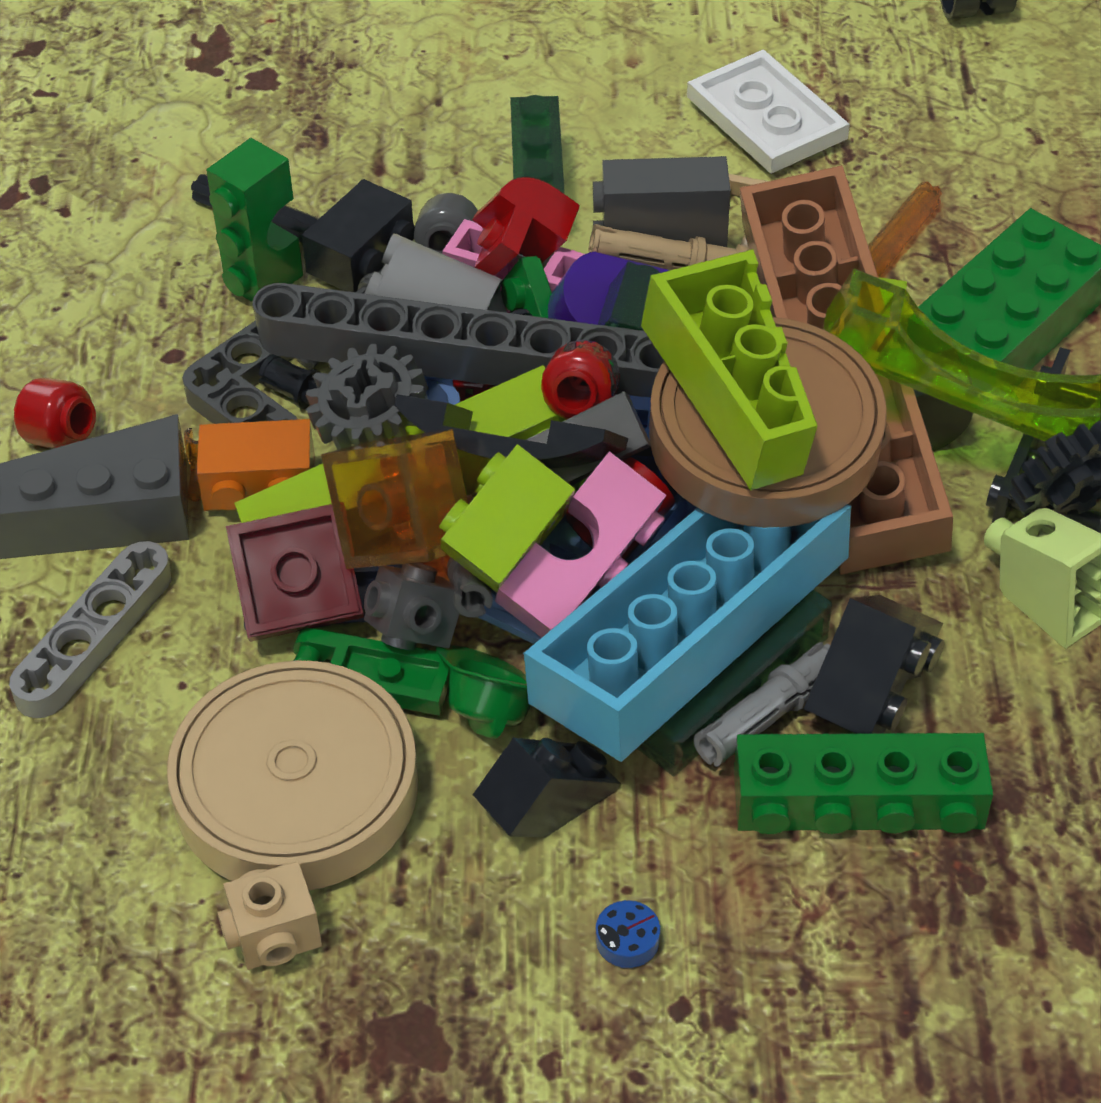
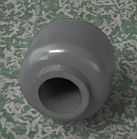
M443 193L434 196L420 210L413 234L415 242L442 253L463 220L473 221L472 219L478 209L472 201L463 195Z

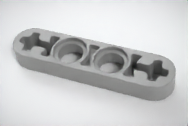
M150 541L137 542L126 547L23 659L11 674L9 682L18 711L24 716L31 718H45L55 714L69 701L168 588L172 580V572L165 548L158 543ZM139 569L140 571L135 575V570ZM110 600H117L126 604L123 610L112 616H102L95 612L98 606ZM82 639L90 643L88 649L82 654L67 656L60 653L62 646L69 641ZM47 683L49 684V688L46 690L42 689ZM29 688H36L31 693L28 692Z

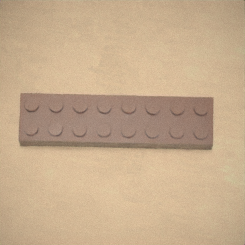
M843 165L740 187L743 230L749 250H754L759 263L757 275L760 283L766 284L772 299L770 311L772 316L816 326L849 344L871 366L882 386L887 410L886 426L877 467L867 486L856 498L847 504L851 506L849 558L838 567L840 575L950 552L953 531L952 510Z

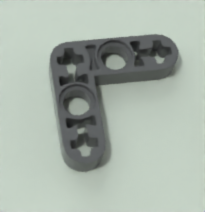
M256 320L194 362L183 374L182 378L187 403L213 424L298 419L255 387L259 383L258 379L261 378L259 376L261 365L267 357L272 355L263 349L260 343ZM246 353H255L261 356L253 363L242 364L234 361L238 356ZM280 356L281 358H283V359H285V360H287V361H290V360L293 359V358H291V357ZM241 406H251L257 409L254 414L244 418L230 415L234 409Z

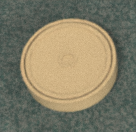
M296 660L266 664L249 669L222 682L202 697L183 719L173 738L167 762L169 792L177 823L186 843L205 865L230 881L239 879L242 875L252 870H269L294 861H299L309 891L347 880L369 868L394 846L411 819L418 795L415 741L409 721L400 705L383 687L370 678L346 667L326 662Z

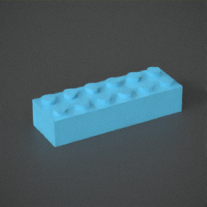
M846 505L840 510L810 523L780 528H762L736 524L717 518L699 508L695 509L524 652L528 704L622 762L849 558L851 506Z

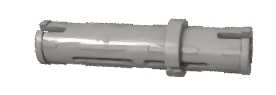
M819 642L794 663L780 665L769 674L768 681L762 687L748 695L714 723L696 733L694 745L701 758L710 765L714 762V766H719L735 753L737 734H760L785 713L802 709L808 700L830 644L823 645V642Z

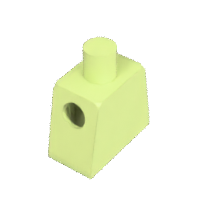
M1038 508L1015 524L1006 518H999L989 526L984 536V544L1000 556L999 588L1009 601L1064 648H1068L1101 625V533L1048 508Z

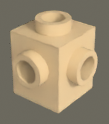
M299 861L269 870H252L242 875L239 879L223 883L229 909L217 912L228 950L240 946L247 970L262 965H281L291 960L297 954L322 947L317 913Z

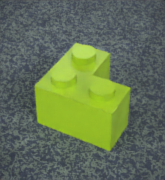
M518 444L507 457L503 456L500 452L493 456L477 478V481L480 483L475 491L477 495L469 504L460 499L439 525V528L445 532V535L441 538V550L496 593L534 544L537 543L541 546L568 512L575 492L574 487Z

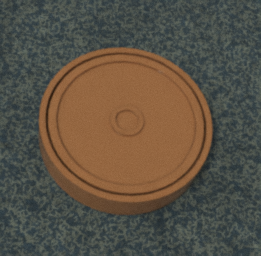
M773 317L776 327H782L788 342L786 354L790 366L796 367L818 425L803 475L750 490L665 361L655 377L650 403L649 441L652 445L651 451L656 465L670 486L689 503L708 514L732 523L762 528L790 527L810 523L840 510L856 498L867 486L877 467L887 414L882 386L871 366L854 348L837 336L816 326Z

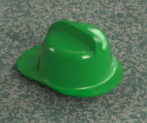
M450 645L449 648L438 647L436 649L438 656L450 667L449 706L455 713L467 718L469 727L474 732L496 739L501 735L505 726H518L525 720L531 705L528 704L526 675L522 671L497 657L467 647Z

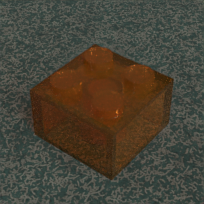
M453 429L373 440L321 454L346 569L428 562L447 555L441 550V538L445 535V532L439 528V525L460 499L468 503Z

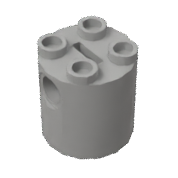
M395 233L392 235L382 259L385 266L381 274L378 272L373 273L364 293L507 313L500 290L502 279Z

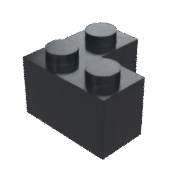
M882 595L850 598L804 709L856 734H884L886 729L893 731L900 722L907 705V698L901 696L906 681L921 677L923 670L931 672L941 655L944 640L938 638L943 623Z

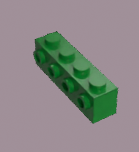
M984 733L737 734L734 782L738 831L777 834L783 831L819 830L827 834H838L847 830H882L886 833L897 834L908 830H945L950 833H964L972 829H985L993 798V789Z

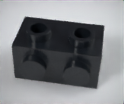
M362 179L301 235L306 273L344 291L357 292L360 280L365 275L379 272L385 266L382 259L394 233L413 241L415 226L413 224L412 201Z

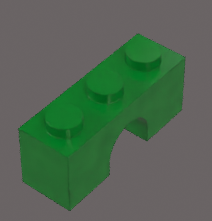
M249 138L207 168L206 171L210 190L209 200L213 208L217 232L216 241L219 246L223 269V281L225 286L234 295L243 296L253 302L257 291L264 286L273 283L293 284L303 276L299 238L271 222L276 213L294 199L289 159L257 140Z

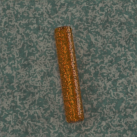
M928 181L921 182L868 244L878 277L885 272L941 204L939 197L942 195V190L939 186H932Z

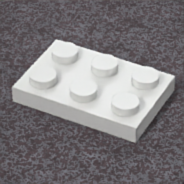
M764 49L687 82V98L770 174L848 139L849 123Z

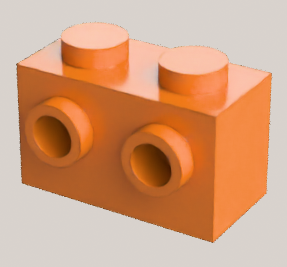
M310 419L199 425L197 478L204 511L235 510V502L315 467Z

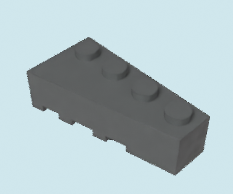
M178 414L0 463V559L124 547L143 541L163 543L189 540L187 458Z

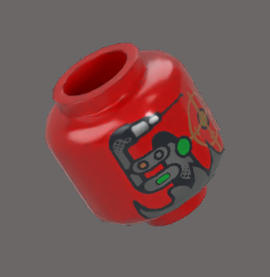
M578 340L565 344L555 352L542 373L541 390L545 403L553 413L567 420L614 397L619 388L620 381L617 361L607 348L597 342Z

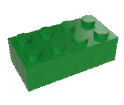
M1032 208L1028 209L909 314L903 358L957 344L970 384L972 400L989 410L1101 304V245Z

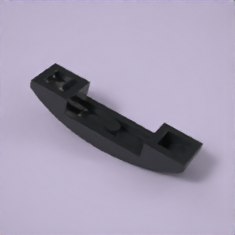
M397 394L394 405L409 421L433 438L451 447L490 460L498 452L507 457L518 444L548 468L574 467L602 460L609 451L614 455L626 450L628 443L627 437L606 429L551 420L547 444L471 431L470 425L473 411L447 402Z

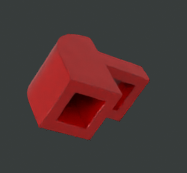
M529 177L511 180L479 209L472 219L484 228L477 241V244L482 249L474 268L495 276L519 253L525 257L537 256V258H540L541 263H543L567 241L580 205L542 180Z

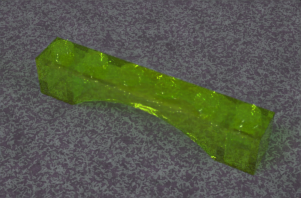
M853 269L827 309L823 330L837 336L854 348L867 361L875 374L1042 441H1046L1061 432L1066 436H1070L1083 423L1089 430L1097 421H1101V374H1050L1018 368L988 358L960 344L940 330L918 308L904 288Z

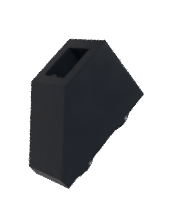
M513 737L472 795L509 836L546 838L613 794L621 783L605 767L607 760L604 755L586 742L567 743L556 742L549 738L535 740Z

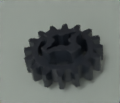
M1097 421L1089 430L1084 423L1080 424L1070 436H1066L1063 432L1052 436L1045 441V446H1040L1037 449L1038 456L1035 459L1023 462L1020 465L1025 473L1017 475L1011 480L1014 488L1009 491V495L1025 517L1038 508H1048L1063 516H1066L1070 510H1076L1078 514H1081L1097 505L1096 500L1101 499V421Z

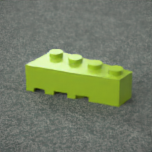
M753 249L651 275L641 327L750 490L803 475L818 426L796 367L790 366L786 354L788 342L782 327H776L770 311L772 299L767 285L761 284L758 278L757 268L759 263Z

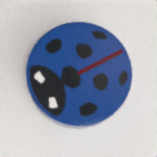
M624 900L609 905L600 913L596 922V946L606 961L618 967L634 968L649 962L657 953L660 944V923L654 911L648 906L637 901Z

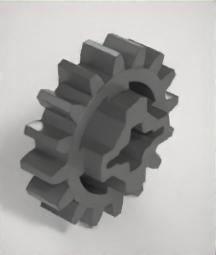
M370 344L364 355H358L354 348H350L347 352L348 360L341 363L339 360L331 358L328 360L331 368L328 374H314L313 379L317 388L306 391V397L310 404V407L306 410L314 430L317 429L321 441L324 444L334 441L337 451L340 453H344L351 444H354L359 456H362L368 451L369 445L376 443L379 449L384 452L388 450V439L393 436L399 440L406 441L408 435L405 427L408 424L416 425L409 421L394 406L396 395L428 399L426 391L429 388L422 369L417 368L414 357L411 354L401 358L398 348L395 346H391L384 354H380L377 345Z

